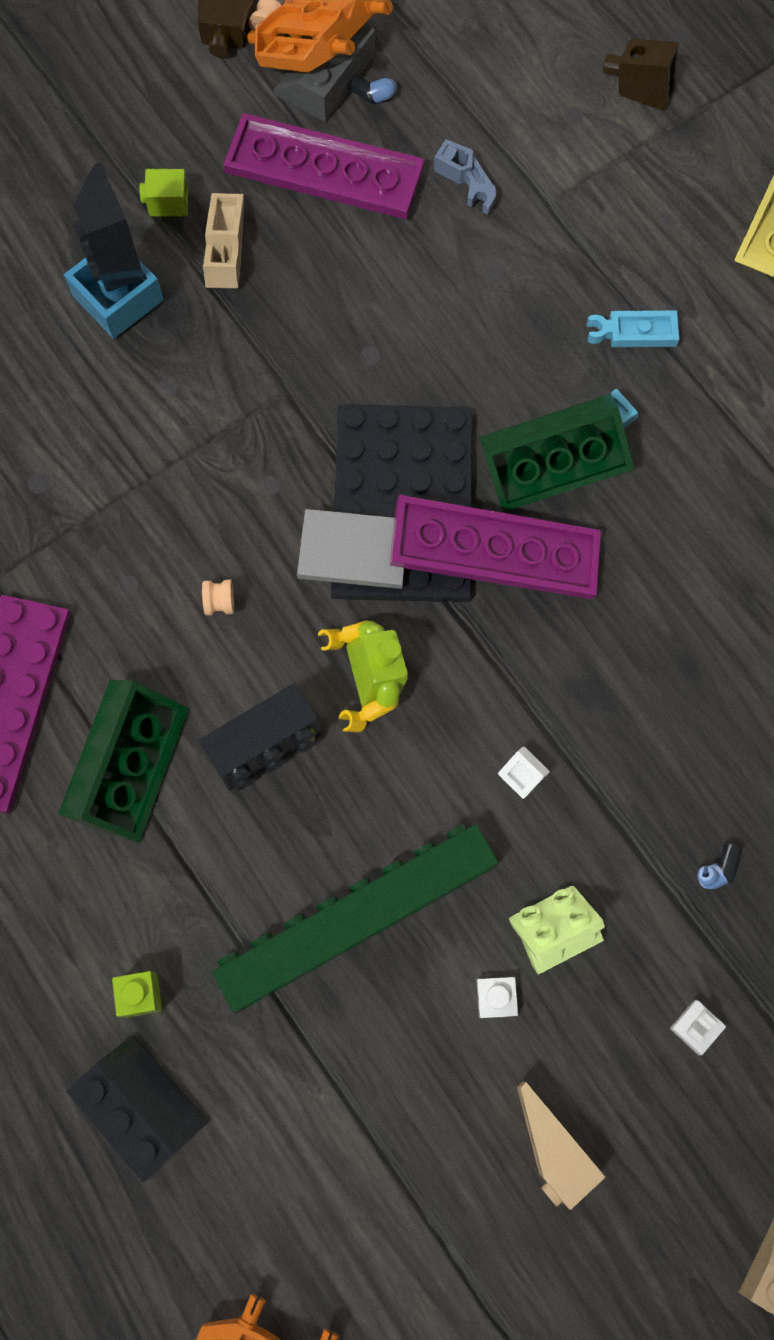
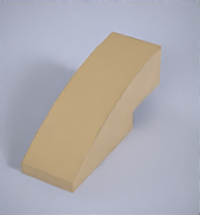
M212 193L205 232L206 250L203 263L206 288H238L243 238L244 194Z

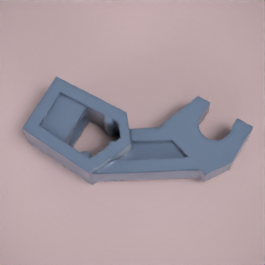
M445 139L435 155L434 171L458 184L466 182L469 187L467 205L472 207L476 200L481 199L485 201L482 212L488 215L496 202L495 185L491 183L474 157L472 149Z

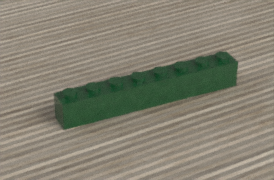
M462 824L446 834L448 840L437 846H435L433 841L425 844L414 852L416 858L403 864L400 859L382 869L384 876L373 882L370 881L369 877L357 882L349 888L351 891L350 895L341 900H338L337 896H333L317 905L319 912L307 919L304 914H301L284 924L286 930L274 937L270 932L251 942L253 949L239 955L235 951L217 961L219 968L212 971L232 1012L237 1014L496 868L498 861L478 826L475 824L467 828L465 824Z

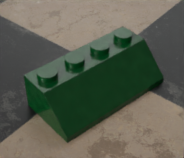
M611 393L480 436L483 452L502 512L635 470L619 407Z
M110 680L58 815L84 826L140 843L189 708L133 680Z

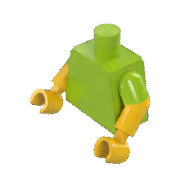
M362 621L342 628V631L340 629H326L318 633V636L328 635L329 644L326 647H321V650L341 649L344 643H347L346 648L362 711L344 710L339 714L340 720H350L349 725L343 729L346 732H362L366 727L367 721L372 722L394 710L399 703V696L408 679L396 631H385L381 625L373 621Z

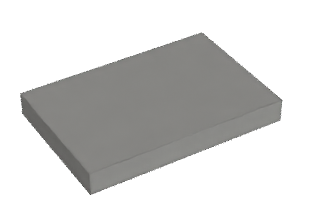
M305 509L297 578L402 589L404 568L389 566L394 518Z

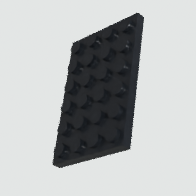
M338 405L334 512L395 518L396 500L399 495L471 507L472 408ZM404 568L402 589L332 582L331 599L470 602L471 579Z

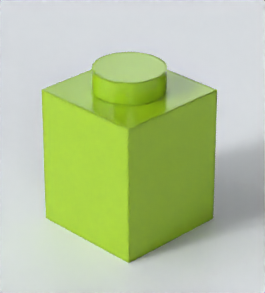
M146 169L145 183H140L141 203H146L149 216H188L189 187L185 169Z
M148 971L112 978L117 1017L128 1018L162 1012L157 973Z

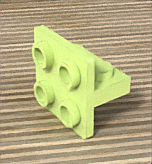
M574 886L558 890L552 896L533 906L523 908L519 913L509 918L512 927L522 939L532 967L538 975L604 941L600 931L605 927L603 919Z

